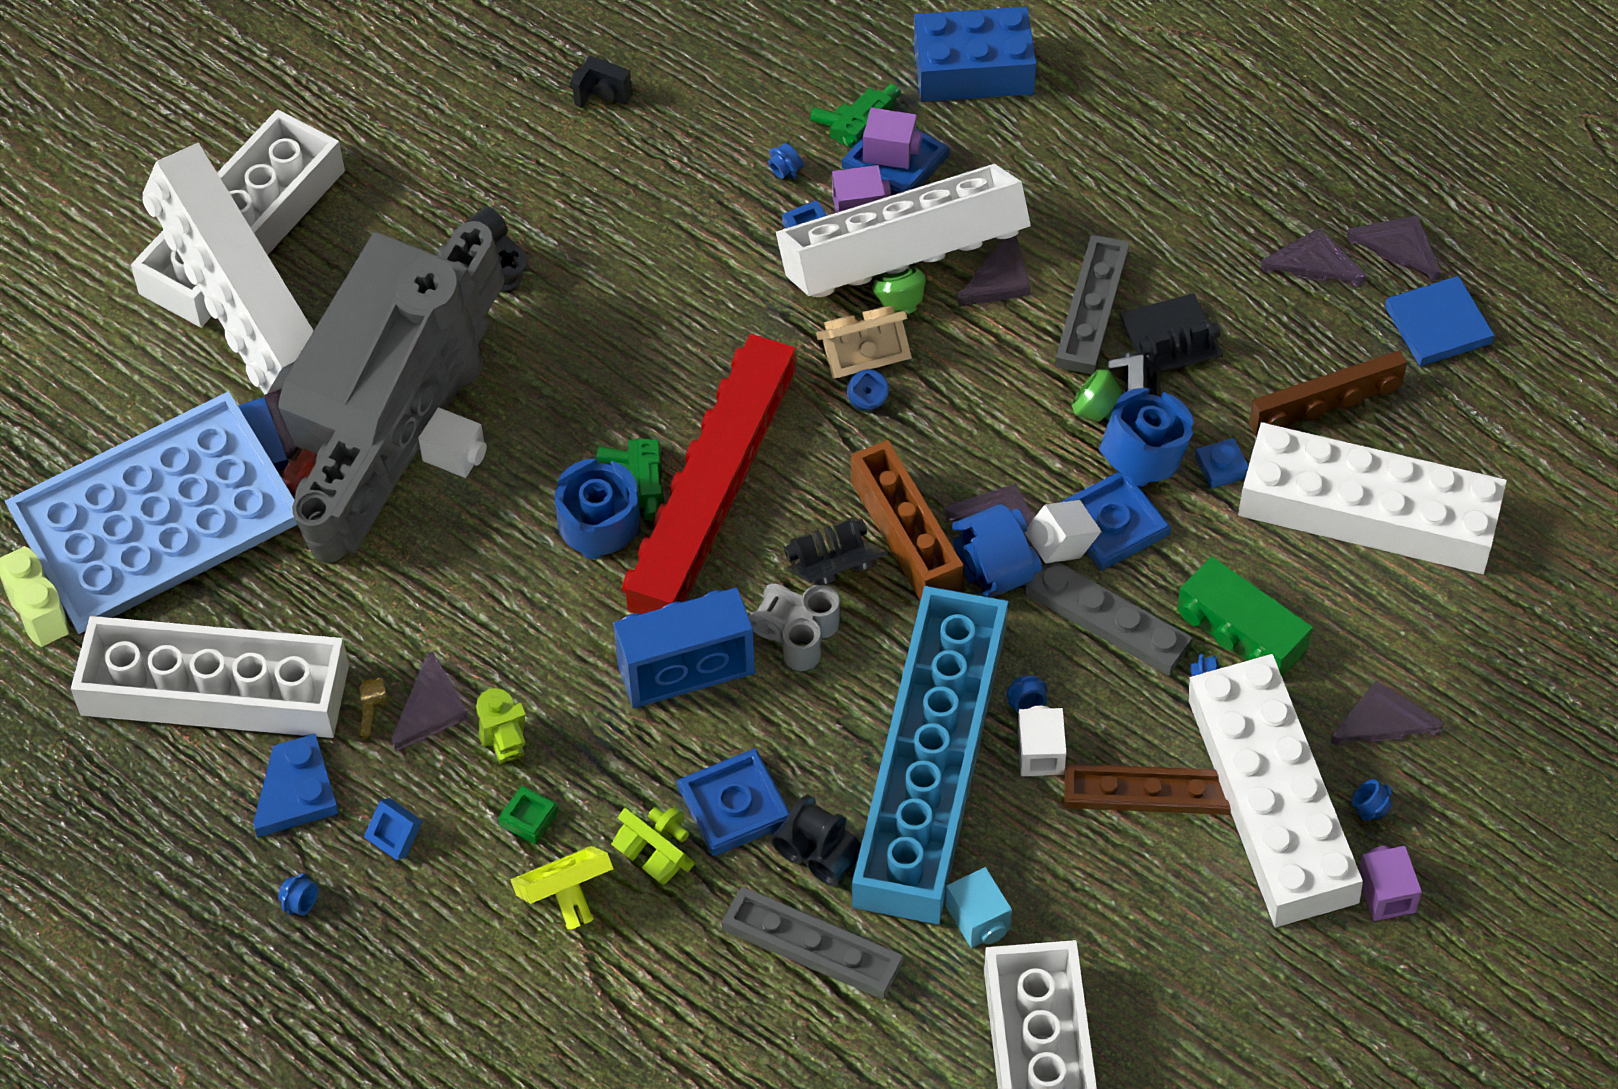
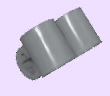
M779 584L767 585L763 592L764 600L758 610L751 612L748 616L753 631L763 638L782 643L784 661L793 670L807 671L814 668L821 658V639L834 635L839 628L840 601L838 593L832 587L824 584L809 587L803 593V596ZM816 610H825V611H827V612H825V613H816V612H814V611H816ZM798 642L808 643L804 646L795 645Z

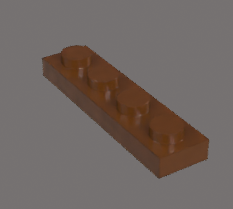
M1399 350L1253 399L1249 425L1255 435H1258L1261 422L1285 428L1289 424L1306 418H1318L1325 412L1342 406H1353L1361 400L1377 394H1389L1402 386L1407 361Z

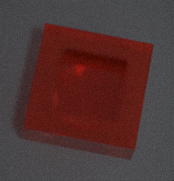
M305 448L296 461H291L286 466L282 477L294 500L299 483L303 478L310 475L316 465L317 454Z

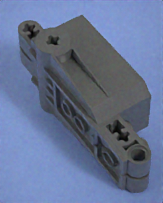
M471 221L460 225L454 231L447 245L443 244L436 255L374 231L284 379L278 405L279 411L295 446L317 455L316 465L310 475L303 478L297 487L292 506L293 516L311 554L321 562H336L343 558L347 552L356 554L399 478L420 449L418 437L437 408L446 410L460 387L472 383L481 373L483 355L479 342L489 326L485 316L505 281L492 232L482 222Z

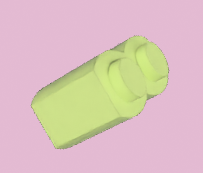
M24 546L1 557V581L12 607L20 614L30 639L43 647L68 635L69 623L60 597L54 585L46 579L37 555L31 549Z

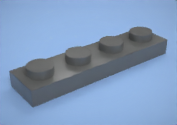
M1091 234L1057 351L1055 367L1091 375L1096 371L1129 253L1130 242Z
M1059 562L1044 563L1042 571L1037 572L1033 581L1029 582L1026 586V596L1170 676L1191 647L1193 637Z
M742 886L721 922L722 931L882 1000L885 999L903 964V955Z

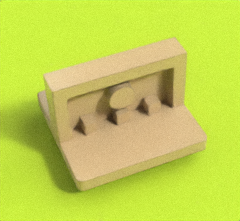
M892 305L862 312L864 320L856 322L855 315L824 322L826 330L816 332L818 340H823L832 379L854 374L861 370L873 369L911 359L912 356L902 321L908 319L906 311L895 312Z

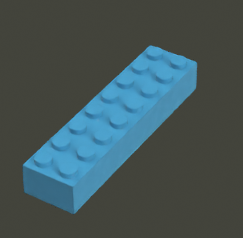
M924 586L852 881V908L940 924L946 898V885L949 884L1006 632L1008 601Z

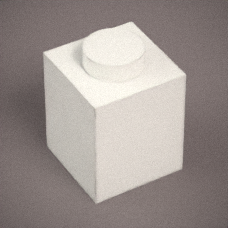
M439 407L418 437L424 462L464 478L467 477L474 465L478 466L482 462L487 449L481 424Z
M1076 500L1045 504L1024 533L1046 564L1080 559L1102 531L1082 502Z
M1034 706L1030 709H1019L1017 732L1021 776L1064 775L1066 743L1063 708Z

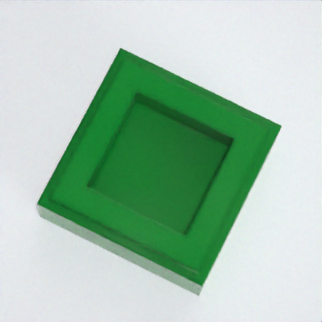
M521 785L498 817V823L500 827L536 845L558 814L559 807L557 803Z

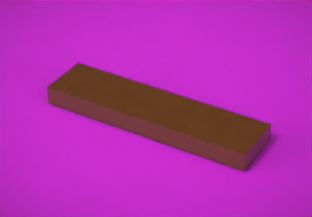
M1065 763L1064 808L1232 815L1229 801L1225 798L1219 782V775L1215 769Z

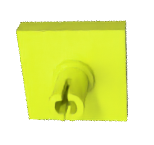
M589 846L510 880L516 896L530 904L555 894L567 929H574L581 926L580 922L587 924L594 920L579 883L614 868L607 852Z

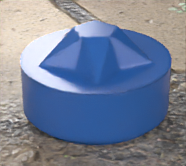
M871 369L857 372L847 387V396L850 403L856 409L863 412H872L879 409L889 394V386L885 377Z

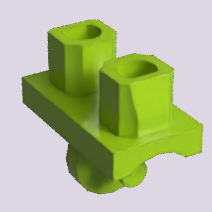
M492 688L486 690L480 695L476 704L477 715L480 718L479 738L482 746L493 745L499 764L524 756L523 746H525V739L522 733H524L526 714L522 704L514 705L510 694L503 689Z
M674 806L665 813L659 808L654 807L648 814V817L656 823L654 829L626 808L617 817L624 824L611 845L634 861L645 845L650 843L656 848V851L642 869L662 885H665L680 868L688 873L696 863L668 841L671 837H674L682 843L689 835V832L681 826L685 814L678 807Z

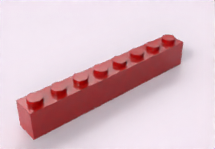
M750 333L744 347L736 349L732 359V372L729 378H722L717 390V402L713 409L708 408L704 414L701 424L702 433L698 441L692 440L688 447L686 466L683 472L677 471L674 475L670 487L671 496L667 504L662 503L657 510L654 520L655 529L651 537L645 536L642 540L635 570L629 569L625 575L622 592L626 593L627 610L629 612L644 614L662 609L673 602H686L796 372L795 347Z

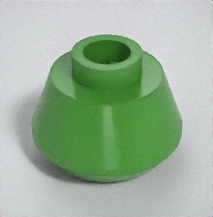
M909 266V268L900 273L888 274L884 272L876 277L872 289L884 307L893 305L895 312L906 311V314L916 311V305L923 300L926 276L918 268Z
M1098 369L1084 383L1071 404L1076 416L1100 422L1104 417L1110 420L1113 409L1123 392L1111 371Z

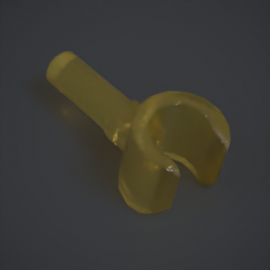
M382 678L367 680L360 685L363 715L359 737L362 739L370 738L374 713L373 705L387 703L386 690Z

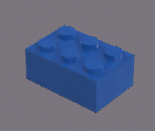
M1028 7L914 14V52L921 102L1034 94L1036 60Z
M737 587L725 591L715 590L704 597L686 602H673L662 609L644 614H630L622 620L613 622L618 668L633 709L755 674L753 628Z

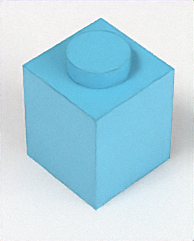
M986 867L946 885L945 906L970 948L982 943H995L1010 930L1012 909Z

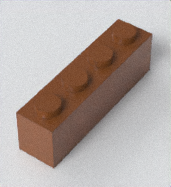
M889 440L851 454V483L919 600L921 601L924 586L962 593L963 564Z

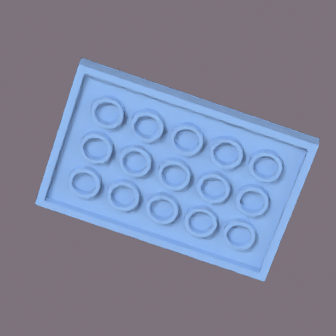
M229 391L5 500L27 544L39 558L46 578L56 588L62 606L78 634L86 631L90 616L112 618L298 525L292 511L293 496Z

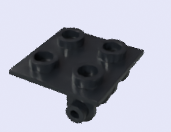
M1195 293L1120 312L1119 314L1136 353L1144 354L1161 368V373L1223 357V353L1216 340L1217 337H1220L1219 325L1216 321L1210 323L1206 319Z
M853 517L833 524L834 531L830 526L824 528L830 549L828 552L819 530L813 531V537L809 533L791 539L790 545L784 546L787 560L789 562L795 561L796 563L788 566L787 571L809 583L813 582L814 585L830 583L838 578L837 573L852 568L853 571H861L873 567L877 564V558L888 554L887 550L862 539L861 536L867 534L865 523L862 519L855 520Z

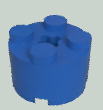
M1148 388L1132 389L1119 397L1099 447L1101 454L1116 470L1124 474L1128 482L1136 486H1145L1148 482L1162 481L1173 476L1179 469L1193 434V416L1185 404L1163 392L1161 397L1148 394L1150 391Z
M586 459L573 464L561 474L555 491L554 501L559 533L570 547L581 552L586 558L598 559L605 554L622 549L638 535L640 531V510L637 484L627 468L611 461L610 465L598 463L597 459Z
M998 504L952 524L951 530H959V537L952 539L955 552L963 564V573L967 581L971 583L977 580L982 590L975 592L978 596L996 597L1032 582L1034 574L1042 571L1041 561L1034 548H1029L1024 536V532L1027 531V524L1018 508L1010 511L1005 505Z

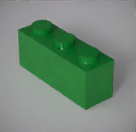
M1212 556L1180 587L1177 611L1184 620L1193 626H1199L1212 635L1221 647L1226 650H1233L1247 661L1273 654L1280 674L1283 677L1309 648L1313 630L1311 625Z

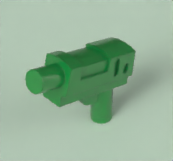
M890 84L883 92L869 87L851 107L844 104L834 112L813 107L810 121L829 126L830 138L837 140L839 144L853 148L863 138L870 109L878 108L893 111V102L901 95V91L895 84Z
M641 438L628 440V451L599 446L596 455L598 462L611 464V461L623 465L631 472L637 484L639 506L644 508V518L649 522H654L659 506L662 503L664 504V490L660 479L662 473L660 442L655 439Z

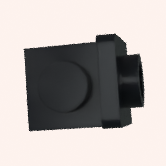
M590 55L582 68H577L574 71L570 82V88L573 90L574 104L583 108L592 93L604 100H612L626 105L633 95L629 69Z
M1126 353L1121 356V359L1108 361V370L1122 381H1125V392L1136 388L1150 389L1148 394L1161 397V368L1144 354Z

